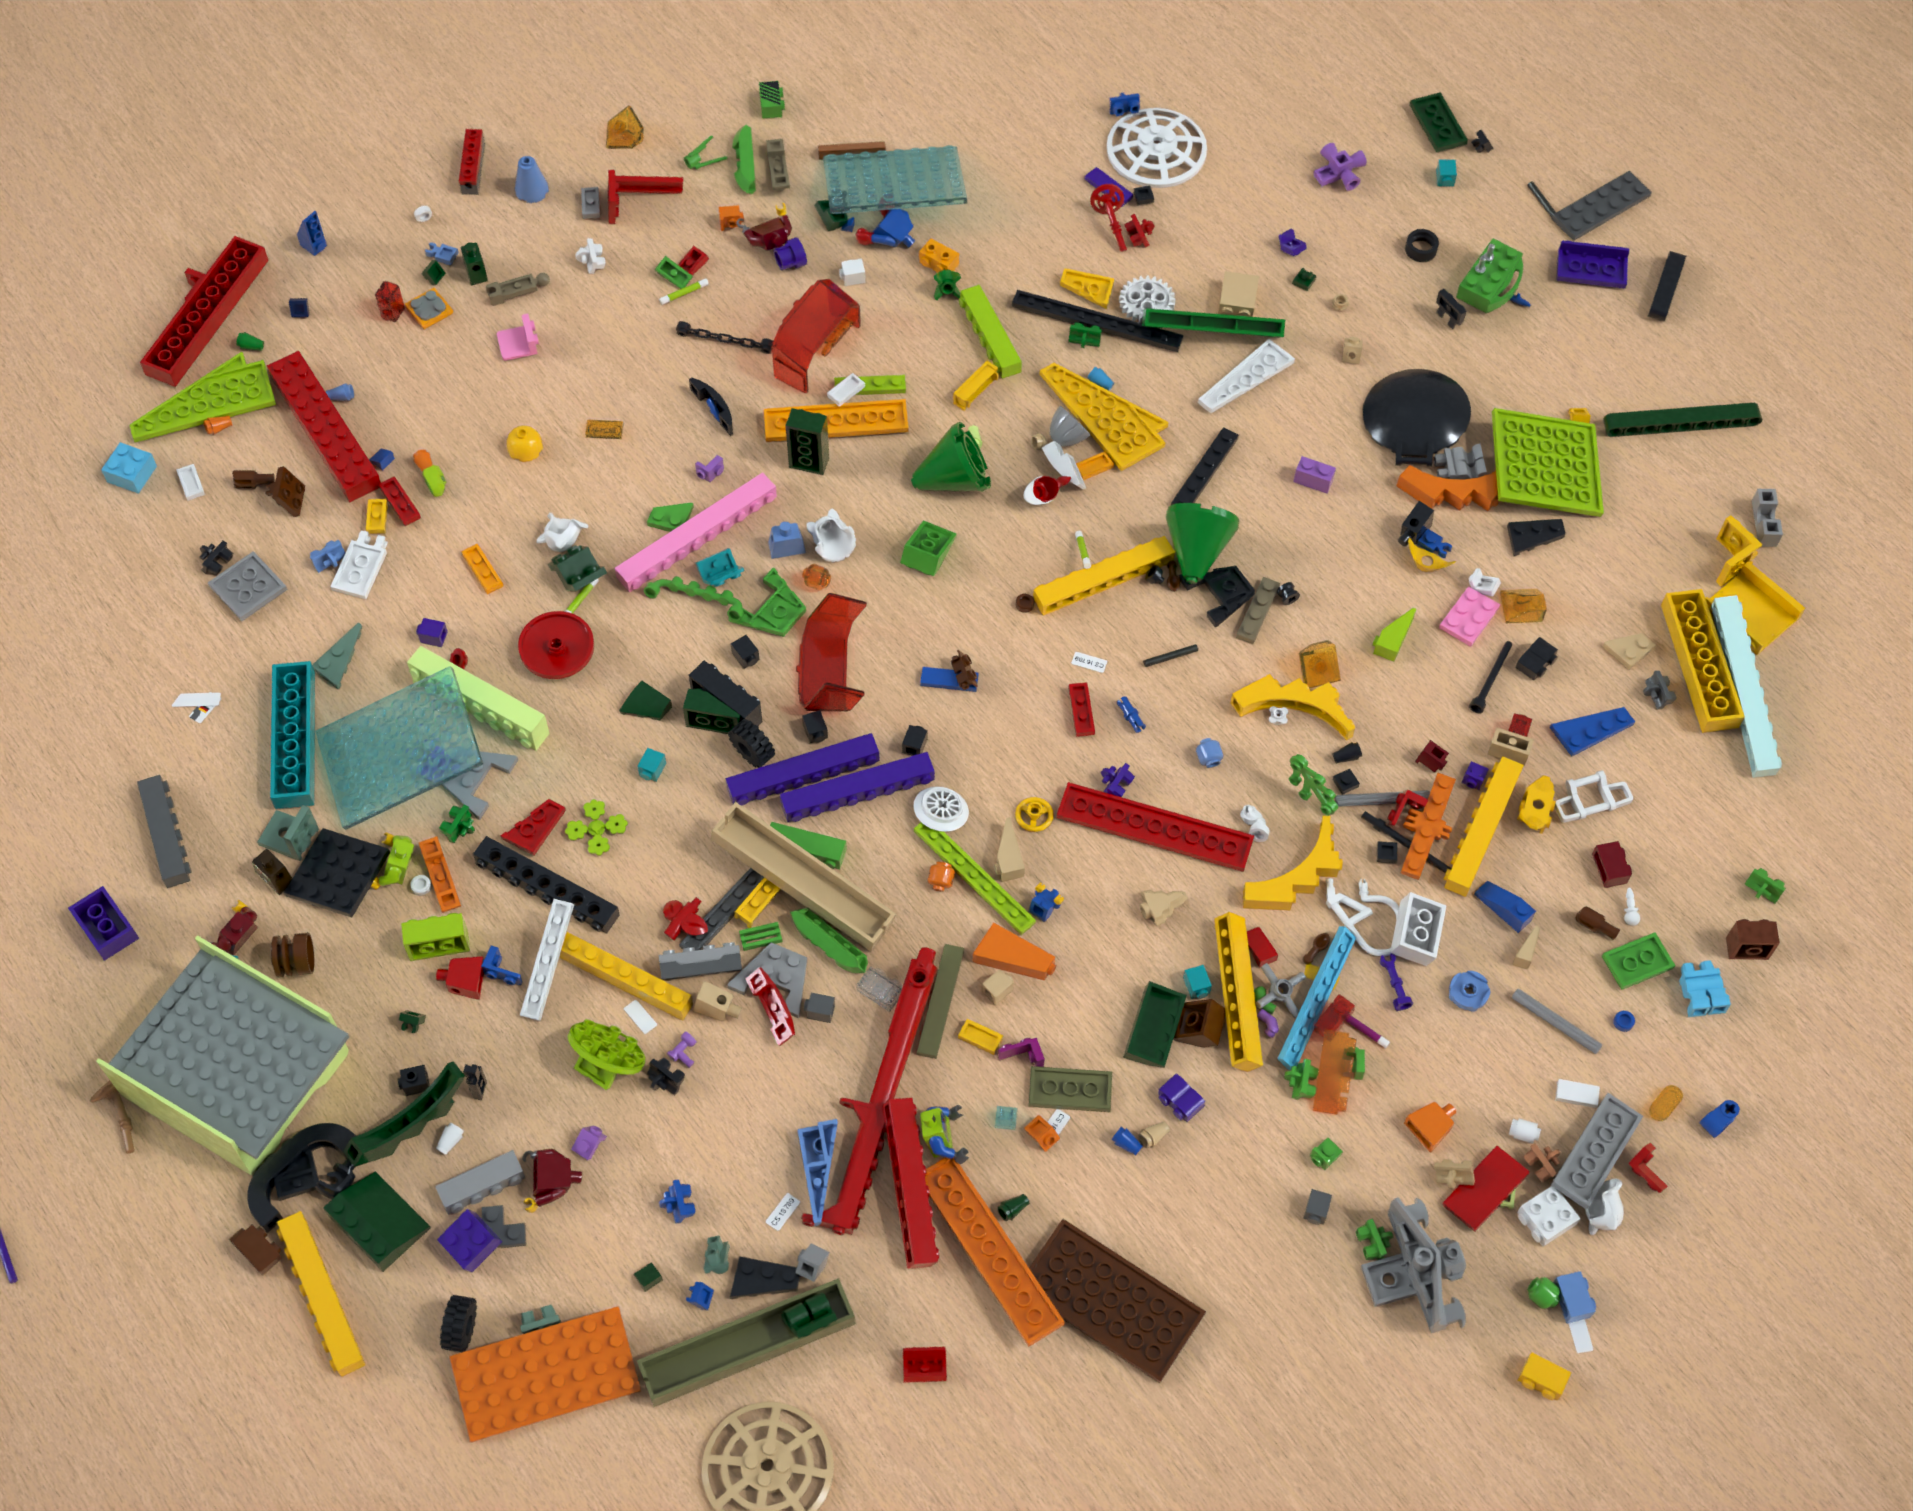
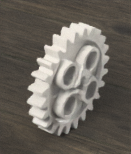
M1148 275L1146 279L1140 276L1139 280L1133 278V283L1127 281V286L1123 285V290H1120L1119 307L1122 308V313H1127L1126 318L1132 316V321L1137 319L1138 323H1141L1145 308L1174 310L1175 293L1172 292V287H1168L1167 282L1162 284V279L1156 281L1155 276L1152 279Z

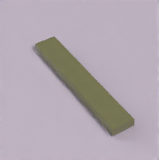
M949 944L944 946L917 1055L937 1059L964 954V948Z

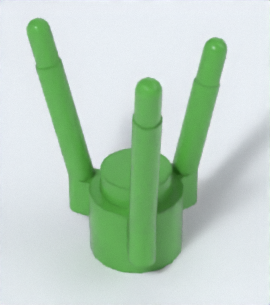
M711 135L683 159L688 168L692 169L695 167L697 170L703 166L726 160L727 156L700 163L701 157L699 153L706 148V144L713 138Z

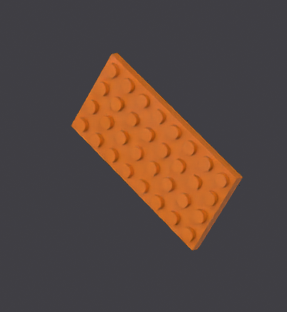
M619 1306L449 1356L471 1443L641 1391Z

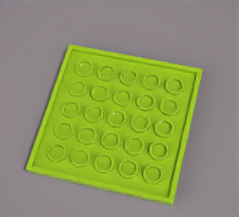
M1499 408L1492 410L1498 501L1601 517L1604 514L1595 424Z

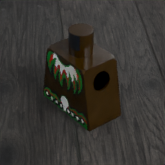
M268 849L253 859L252 864L255 872L277 894L283 893L292 880L284 864ZM279 874L281 878L276 880V876Z

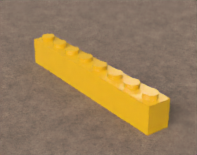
M1165 536L1156 537L1150 542L1139 544L1133 549L1122 551L1116 556L1107 557L1101 562L1091 564L1089 569L1084 568L1079 571H1073L1067 576L1058 577L1052 582L1037 586L1033 589L1034 602L1044 616L1144 575L1154 565H1158L1160 568L1166 566L1169 561H1174L1175 551Z
M1503 756L1499 763L1495 762L1491 771L1494 773L1493 778L1488 777L1485 788L1488 789L1486 793H1481L1478 803H1481L1479 808L1475 807L1472 813L1473 823L1468 822L1464 831L1467 836L1465 839L1461 838L1457 847L1460 849L1459 854L1455 853L1450 864L1453 865L1452 870L1447 869L1443 880H1446L1445 889L1464 897L1467 896L1523 769V764Z
M1227 912L1214 918L1231 1064L1234 1068L1249 1072L1263 1066L1246 923L1244 917Z
M566 932L559 958L682 1021L685 1019L693 1006L692 995Z
M302 1211L278 1221L280 1229L276 1230L281 1242L285 1241L287 1245L284 1248L288 1260H293L294 1266L291 1268L296 1279L300 1277L302 1282L299 1285L303 1297H308L309 1303L306 1304L311 1316L315 1314L317 1321L314 1322L318 1334H323L325 1340L321 1342L325 1352H330L332 1356L329 1362L333 1371H338L341 1377L366 1366Z

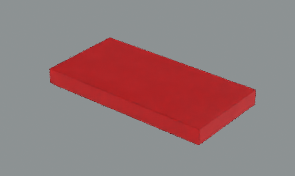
M1498 1145L1473 1170L1474 1185L1460 1184L1442 1203V1206L1474 1232L1480 1228L1530 1173L1529 1170Z

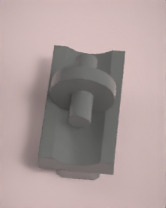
M1655 671L1650 678L1645 680L1647 687L1643 690L1645 696L1652 697L1657 709H1663L1667 704H1672L1677 699L1675 692L1668 691L1667 687L1670 685L1668 676H1662L1660 671Z

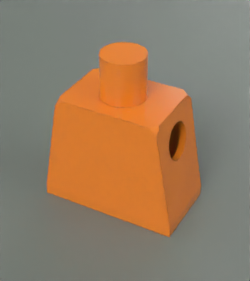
M1432 1102L1409 1114L1404 1124L1431 1153L1451 1131L1454 1125L1451 1117L1457 1112L1450 1103L1441 1108L1436 1102Z

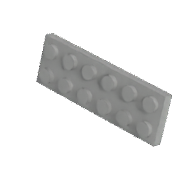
M1607 1093L1554 1178L1551 1186L1587 1210L1643 1116L1610 1093Z

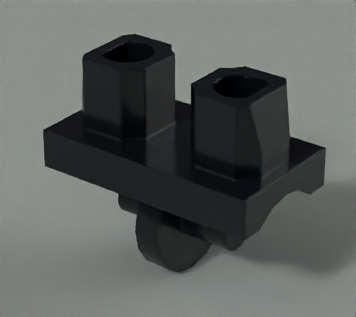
M224 540L216 548L213 544H210L209 547L205 545L200 547L202 552L200 559L205 560L202 563L203 568L201 571L205 574L209 571L217 576L223 568L217 560L221 558L228 563L233 558L234 553L227 548V543Z
M666 1058L658 1061L652 1059L647 1075H649L648 1079L652 1081L650 1088L655 1091L660 1087L662 1090H668L675 1096L684 1081L685 1073L680 1069L673 1073L669 1071L671 1064Z

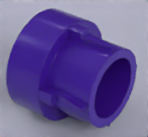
M797 237L785 241L784 246L774 249V256L781 270L792 267L797 269L807 265L805 250Z

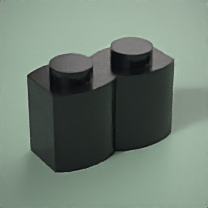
M1539 637L1521 656L1515 668L1532 680H1535L1537 677L1541 678L1547 670L1546 667L1549 664L1552 666L1557 660L1558 656L1556 654L1558 649Z

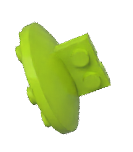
M585 1019L584 1022L574 1024L567 1037L571 1047L580 1055L574 1069L592 1079L593 1082L605 1090L610 1089L617 1073L624 1075L639 1073L646 1062L642 1049L637 1045L638 1041L631 1036L621 1033V1029L616 1026L608 1027ZM619 1035L626 1038L624 1042L618 1038Z

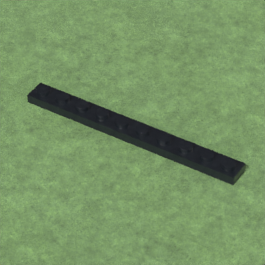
M1018 289L1012 301V307L1072 324L1081 323L1084 327L1099 326L1102 332L1174 352H1179L1184 337L1182 334L1156 327H1144L1142 323Z

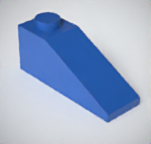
M1488 880L1474 893L1476 897L1518 933L1532 921L1536 910L1522 898Z

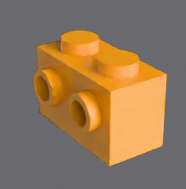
M930 238L919 251V263L937 273L942 270L954 271L959 265V253Z

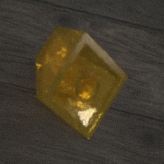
M628 105L608 121L606 147L608 149H633L636 145L642 143L644 127L631 106Z
M1538 589L1500 590L1506 624L1543 622L1547 607L1544 594Z
M1325 640L1310 644L1299 652L1303 683H1306L1309 688L1321 686L1328 682L1341 681L1335 644Z

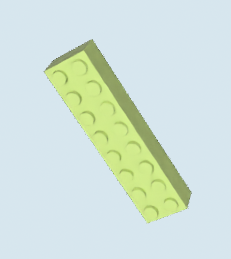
M420 646L407 661L412 681L416 686L428 689L432 695H438L448 704L458 706L462 712L474 715L478 721H484L494 730L504 732L508 738L520 741L524 747H531L537 751L550 734L544 714L428 649Z

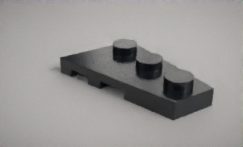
M1562 519L1508 522L1507 525L1513 556L1520 555V552L1526 550H1533L1536 546L1560 540L1566 534Z
M740 1256L730 1299H738V1297L743 1296L754 1297L767 1293L778 1294L797 1291L801 1275L796 1273L797 1267Z

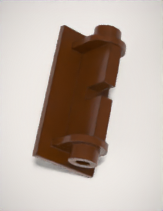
M957 650L958 655L952 657L951 664L954 672L958 674L956 678L959 687L963 690L968 689L971 684L978 687L976 682L977 675L971 668L970 664H972L970 657Z

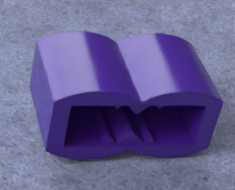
M1177 1073L1159 1088V1100L1163 1105H1169L1173 1108V1113L1179 1120L1183 1119L1188 1122L1205 1107V1100Z

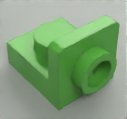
M1358 1047L1345 1048L1342 1060H1351V1072H1354V1080H1363L1365 1073V1049H1359Z
M1326 1138L1318 1147L1312 1149L1310 1157L1316 1166L1326 1170L1342 1155L1343 1151L1329 1138Z

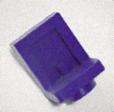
M1289 229L1278 236L1281 251L1296 256L1307 249L1305 242L1295 238L1293 229Z

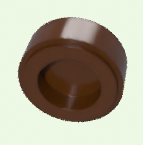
M1020 594L1016 598V608L1023 613L1030 612L1034 608V598L1029 594Z

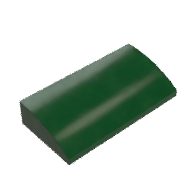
M1149 981L1145 986L1123 1058L1145 1065L1164 1068L1187 995Z

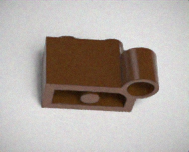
M252 1224L246 1230L241 1228L229 1240L263 1276L282 1259L279 1254L282 1250L274 1241L271 1244L267 1241L266 1237L268 1235L260 1226L256 1229Z

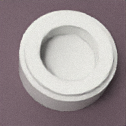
M421 206L415 210L414 216L417 221L425 222L431 218L432 211L428 206Z
M418 875L412 879L410 886L414 894L423 896L429 893L431 882L427 876Z

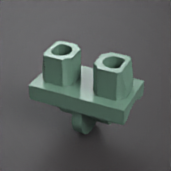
M720 1236L709 1237L707 1240V1251H705V1274L711 1271L723 1274L729 1268L728 1241L722 1243Z
M552 1304L541 1308L543 1315L541 1320L535 1321L533 1311L521 1313V1332L525 1334L561 1323L558 1314L556 1315Z

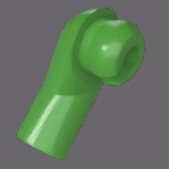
M1262 986L1254 990L1255 1004L1266 996L1267 991ZM1270 1002L1261 1009L1273 1014L1276 1005Z

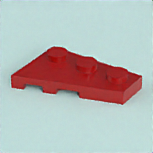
M548 799L533 810L530 816L522 822H517L514 825L515 827L509 832H504L500 835L501 839L535 856L565 813L566 808Z

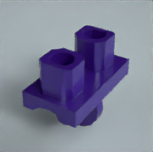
M1125 763L1116 773V767L1111 766L1110 769L1103 768L1101 771V775L1104 777L1102 782L1107 784L1110 781L1103 792L1122 797L1126 790L1119 785V782L1121 781L1128 786L1135 778L1128 770L1130 765Z

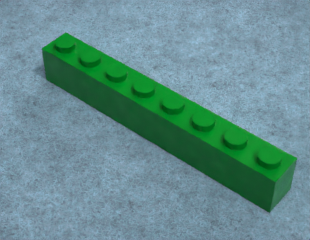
M1145 308L1143 310L1142 326L1284 337L1286 319Z

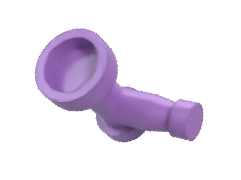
M685 1031L681 1035L682 1041L672 1051L669 1050L667 1055L675 1062L678 1059L690 1068L694 1061L690 1060L683 1050L687 1046H694L697 1042Z

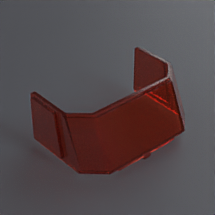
M830 279L817 280L814 285L809 287L800 300L796 299L793 303L794 307L782 320L783 323L780 325L772 344L774 377L803 393H808L809 391L807 370L814 354L838 324L843 320L857 328L861 326L859 303Z
M828 593L808 617L799 648V665L796 666V672H799V702L806 711L848 712L865 695V692L862 690L846 687L848 636L852 623L867 606V602Z

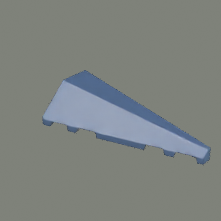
M837 1119L818 1122V1126L798 1129L814 1226L821 1224L838 1125Z

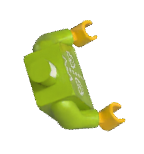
M384 833L387 837L385 841L381 842L392 847L384 876L376 877L370 886L371 888L377 890L380 886L395 883L403 884L414 852V844H412L410 837Z

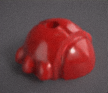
M456 648L451 653L450 662L464 670L468 664V656L464 650Z

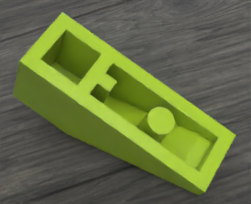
M1416 608L1410 609L1385 627L1380 636L1376 635L1372 646H1375L1373 654L1393 662L1395 661L1414 619Z

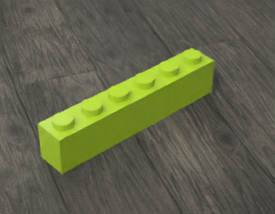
M980 284L961 290L959 298L960 307L965 309L967 320L972 322L973 331L979 335L981 346L986 348L988 359L992 360L993 364L998 367L997 373L1000 374L1002 379L1021 373L1022 361Z

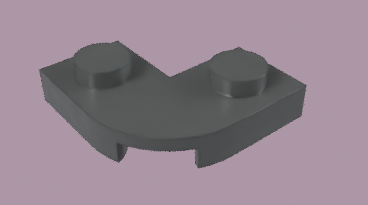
M503 1205L482 1207V1220L503 1241L498 1248L526 1246L525 1223L505 1225Z

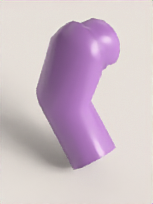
M1262 1009L1257 1017L1266 1023L1267 1029L1265 1034L1273 1038L1279 1031L1277 1020Z

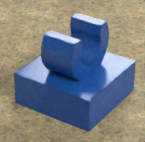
M695 1282V1285L689 1288L692 1291L691 1298H686V1301L701 1310H708L714 1290L703 1282Z

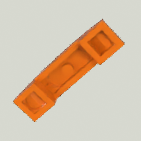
M438 837L418 842L442 913L461 907Z

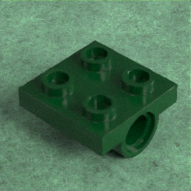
M822 1292L805 1300L803 1304L799 1303L784 1310L781 1314L783 1322L798 1338L809 1336L813 1331L827 1327L837 1320L835 1312L831 1309L826 1296Z

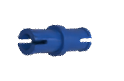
M1126 696L1122 697L1121 700L1123 702L1118 700L1117 705L1123 711L1124 718L1130 722L1136 733L1141 732L1140 727L1144 730L1146 725L1139 717L1138 710L1133 708Z

